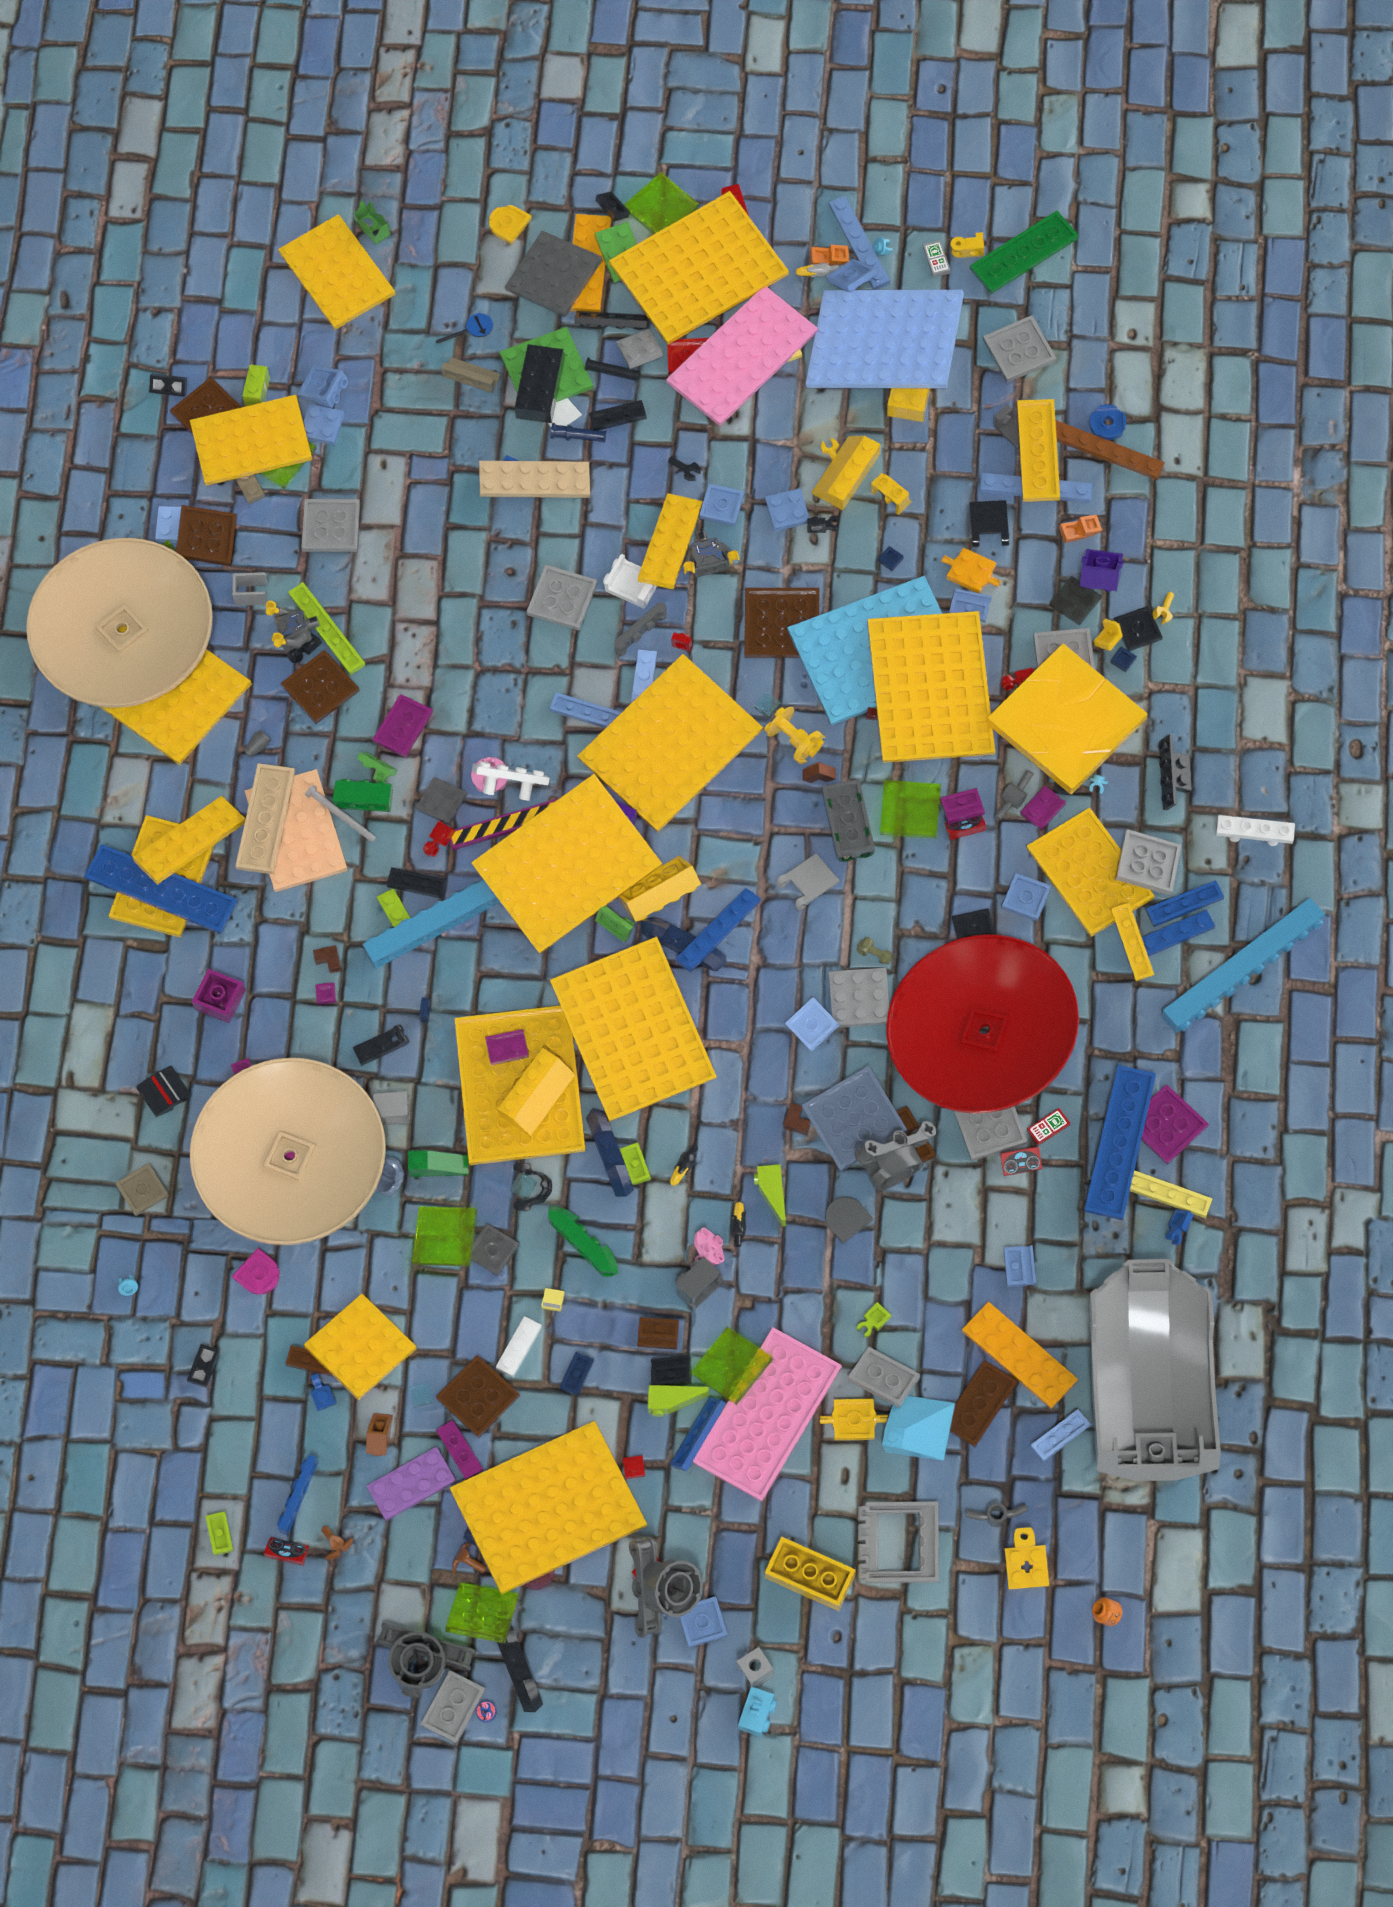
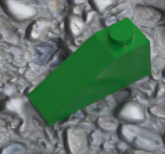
M428 1150L408 1151V1171L410 1177L469 1175V1159L467 1155Z

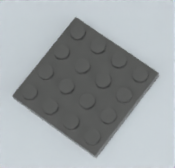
M542 230L505 285V289L510 293L565 317L603 259L600 255Z

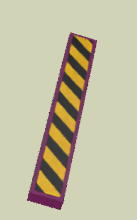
M560 798L455 829L456 832L450 839L452 850H458L511 834Z

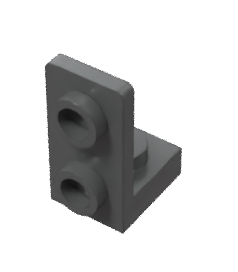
M1007 405L994 415V427L1017 449H1020L1018 423L1012 419L1013 409Z

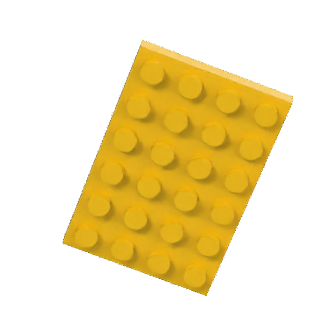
M339 214L278 249L281 257L334 330L396 295L393 287Z
M296 395L190 420L206 486L312 460Z
M1091 808L1086 809L1026 847L1090 937L1115 923L1111 908L1130 903L1132 911H1135L1155 897L1149 889L1115 880L1121 849Z
M146 815L131 856H135L180 824ZM215 845L174 874L201 884ZM119 892L116 894L109 913V919L179 938L182 937L187 923L185 919Z

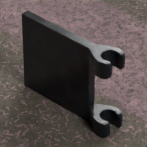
M1006 500L970 502L972 547L980 546L979 535L1001 534L1002 546H1009Z

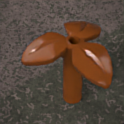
M324 1526L321 1529L333 1552L325 1556V1560L340 1557L341 1551L346 1552L352 1546L354 1538H350L344 1543V1540L334 1535L328 1526Z
M469 1542L459 1549L453 1560L452 1571L454 1575H456V1568L460 1562H464L481 1573L487 1567L469 1556L466 1550L472 1546Z

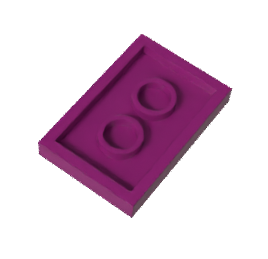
M400 694L375 734L373 742L406 758L432 716L433 709Z

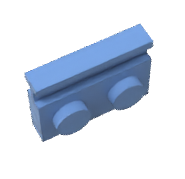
M955 589L949 613L979 611L980 622L986 623L991 596Z
M1033 1245L1029 1247H1004L1007 1287L1035 1286Z

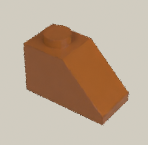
M373 1413L366 1434V1454L374 1456L387 1454L393 1415Z

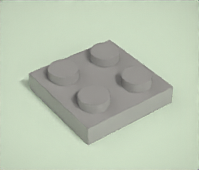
M650 329L616 341L617 347L629 369L663 357L662 350Z

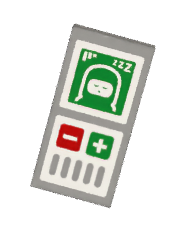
M941 241L923 244L933 278L949 274L951 270Z

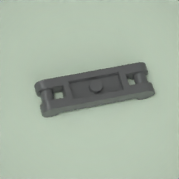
M664 603L656 604L615 640V651L618 656H624L627 652L626 649L632 643H637L646 631L652 630L656 622L667 618L666 605Z

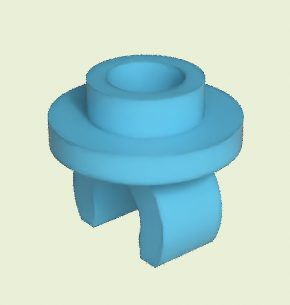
M880 237L876 239L873 245L876 255H889L892 252L893 248L886 247L889 245L890 240Z
M1094 774V778H1089L1090 781H1093L1090 785V791L1092 792L1093 787L1098 785L1100 786V794L1104 792L1103 784H1108L1105 776Z
M129 1275V1279L123 1281L122 1278H119L118 1290L120 1294L128 1296L138 1290V1284L132 1275Z

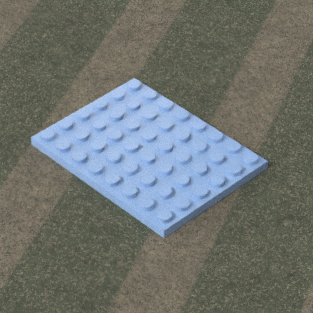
M824 290L817 323L818 331L815 333L806 379L807 388H947L964 296L963 290H853L850 292L846 290Z

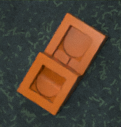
M848 246L811 247V264L828 263L829 266L846 264L849 262Z
M1097 515L1080 517L1078 521L1062 523L1059 526L1064 543L1088 538L1102 532Z

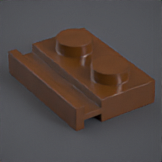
M640 1317L637 1347L677 1350L679 1320Z

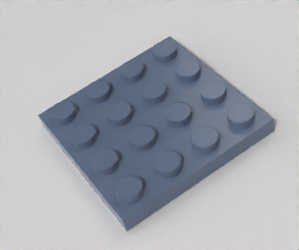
M869 1066L802 1105L840 1171L858 1162L855 1158V1152L859 1148H863L866 1141L872 1140L884 1144L885 1140L895 1131L908 1132Z

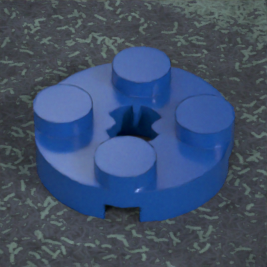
M1101 405L1090 416V429L1094 435L1106 440L1120 438L1126 428V415L1114 405ZM1106 419H1110V422L1112 421L1113 424L1106 425L1104 422Z

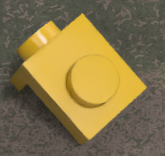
M1104 619L1102 621L1104 629L1094 639V644L1099 648L1111 651L1123 636L1119 623Z

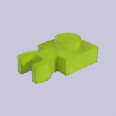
M877 1302L864 1315L866 1322L859 1323L857 1331L859 1332L862 1328H866L868 1331L864 1334V1337L868 1338L873 1328L879 1331L892 1318V1315Z

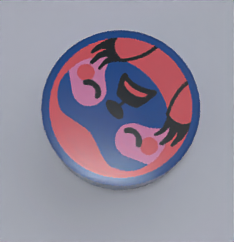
M483 1701L478 1704L476 1715L480 1721L488 1723L495 1719L497 1710L492 1702Z

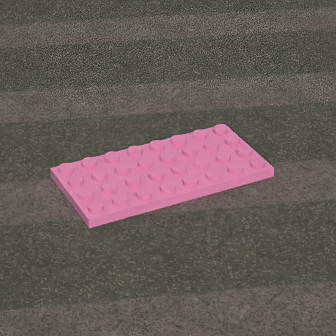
M765 287L746 302L666 379V383L717 425L721 426L815 335L818 328L768 287Z
M772 1328L695 1456L693 1464L763 1502L837 1377L842 1365L781 1331Z

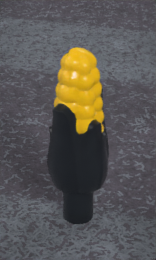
M692 1145L688 1152H684L680 1156L670 1178L672 1186L679 1184L681 1179L687 1175L688 1171L695 1164V1154L698 1151V1147Z
M737 1202L734 1207V1214L732 1215L731 1235L734 1238V1247H741L742 1238L746 1233V1211H744V1204Z

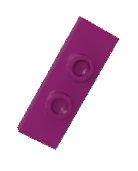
M453 1420L436 1430L465 1480L484 1471Z

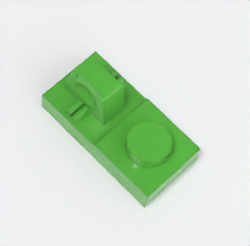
M360 752L357 757L364 767L376 769L373 779L377 782H386L390 776H395L398 771L368 752Z
M607 906L599 909L595 919L598 924L624 943L629 939L635 925L628 917L622 919Z

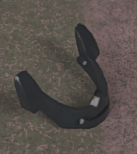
M530 1164L513 1165L515 1171L523 1172L525 1175H537L542 1180L540 1182L542 1191L537 1197L529 1201L514 1203V1209L527 1212L531 1210L532 1205L541 1204L546 1201L552 1192V1181L544 1173L533 1171Z

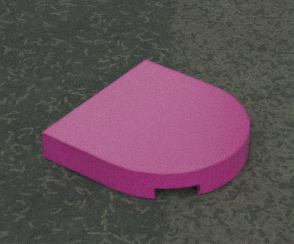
M257 1248L232 1275V1278L248 1292L262 1295L269 1293L277 1286L280 1272L275 1261Z

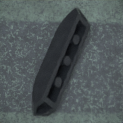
M497 1617L491 1629L523 1711L536 1712L543 1703L511 1621Z

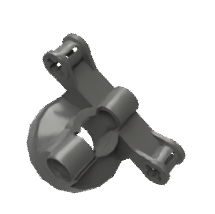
M924 1121L919 1129H915L910 1136H906L902 1131H895L885 1140L884 1144L868 1140L864 1143L863 1148L856 1150L855 1158L871 1177L870 1181L876 1191H883L896 1186L913 1176L923 1167L924 1163L916 1148L926 1144L927 1139L935 1136L936 1128L931 1122Z
M646 1537L644 1540H632L629 1543V1551L636 1567V1580L632 1582V1591L634 1596L638 1598L639 1614L635 1622V1631L640 1638L645 1637L647 1634H659L661 1632L660 1613L671 1617H681L691 1612L698 1604L703 1586L701 1574L694 1564L682 1559H669L662 1563L656 1561L655 1542L652 1537Z
M382 1623V1631L379 1639L376 1640V1644L391 1649L388 1665L403 1695L419 1699L424 1689L431 1688L441 1679L446 1663L460 1670L470 1671V1663L473 1655L476 1654V1650L437 1639L424 1632H413L391 1624ZM416 1654L426 1657L428 1661L426 1670L420 1674H413L411 1671V1664L416 1659Z

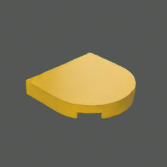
M513 205L497 207L490 214L489 227L495 236L512 245L530 222L532 216Z

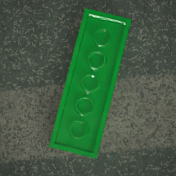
M1056 210L971 264L970 270L985 288L993 294L1078 240L1079 235Z

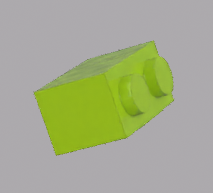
M249 365L242 395L245 407L265 402L270 380L267 366Z

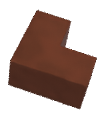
M820 762L802 769L803 781L809 783L818 780L830 782L836 779V768Z
M336 945L313 950L316 965L328 963L330 974L342 971Z
M790 1104L783 1128L807 1136L810 1120L800 1118L803 1111L802 1106Z

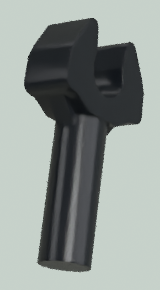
M672 456L668 460V463L684 471V479L687 481H696L695 475L691 474V471L701 474V469L695 462L686 465Z

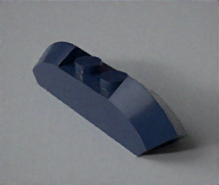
M650 917L641 920V933L649 939L657 937L661 945L678 954L696 938V936L658 918ZM715 948L700 965L712 971H718L726 965V955Z
M592 1109L586 1117V1121L615 1197H626L634 1189L605 1113Z

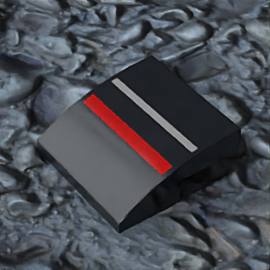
M172 1066L155 1073L136 1086L155 1117L172 1111L174 1106L191 1098L190 1092Z

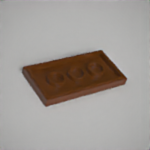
M984 1360L955 1404L950 1433L976 1448L1018 1381Z

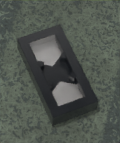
M150 374L149 393L186 396L187 377Z
M200 1344L187 1382L207 1388L220 1350Z

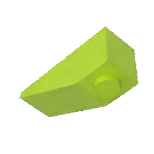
M781 1165L757 1166V1173H754V1183L759 1185V1192L782 1227L786 1226Z
M649 1385L648 1413L655 1417L671 1414L709 1397V1387Z

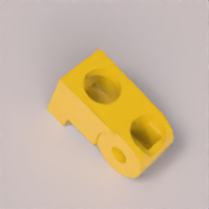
M983 232L976 233V237H955L951 240V254L956 258L984 256Z

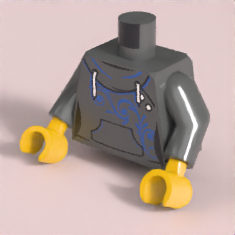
M700 532L696 535L698 542L692 543V549L687 552L683 564L684 574L687 571H692L695 578L729 570V563L733 564V560L740 561L738 551L731 550L723 542H719L716 537L709 539L707 532Z
M267 601L265 606L266 614L269 616L274 613L276 614L274 618L278 633H274L272 636L275 647L278 648L282 645L284 651L288 652L294 648L299 649L303 644L312 640L311 629L320 626L317 616L307 619L303 610L292 611L281 607L276 608L277 605L274 601Z

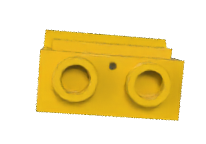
M881 473L871 483V494L875 495L878 491L885 495V503L890 504L894 502L896 504V514L898 515L912 502L909 499V492L886 474Z

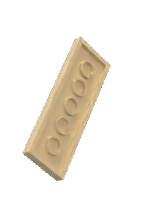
M479 461L480 497L590 498L589 462Z
M257 764L235 866L237 870L274 875L295 776V768Z

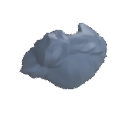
M385 1156L384 1168L375 1190L376 1192L392 1197L400 1188L404 1170L397 1159Z

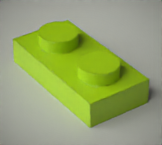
M394 888L377 896V900L393 928L398 926L402 920L411 919Z
M638 1142L620 1148V1153L632 1186L651 1180Z
M223 1511L205 1516L213 1555L217 1556L233 1552L234 1549L226 1512Z

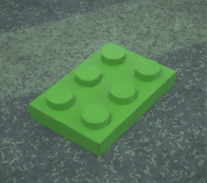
M629 222L595 232L594 234L613 284L621 282V279L610 266L609 260L637 245Z

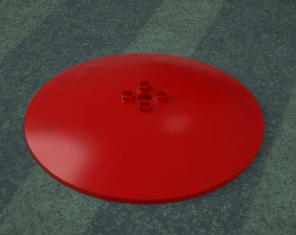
M975 935L938 947L909 970L896 989L889 1007L886 1024L887 1043L897 1071L909 1087L922 1098L951 1111L974 1114L992 1113L1028 1101L1044 1090L1059 1075L1069 1060L1076 1043L1079 1029V1008L1068 976L1061 966L1045 951L1031 943L1014 937ZM983 1027L990 1028L987 1034L980 1033Z

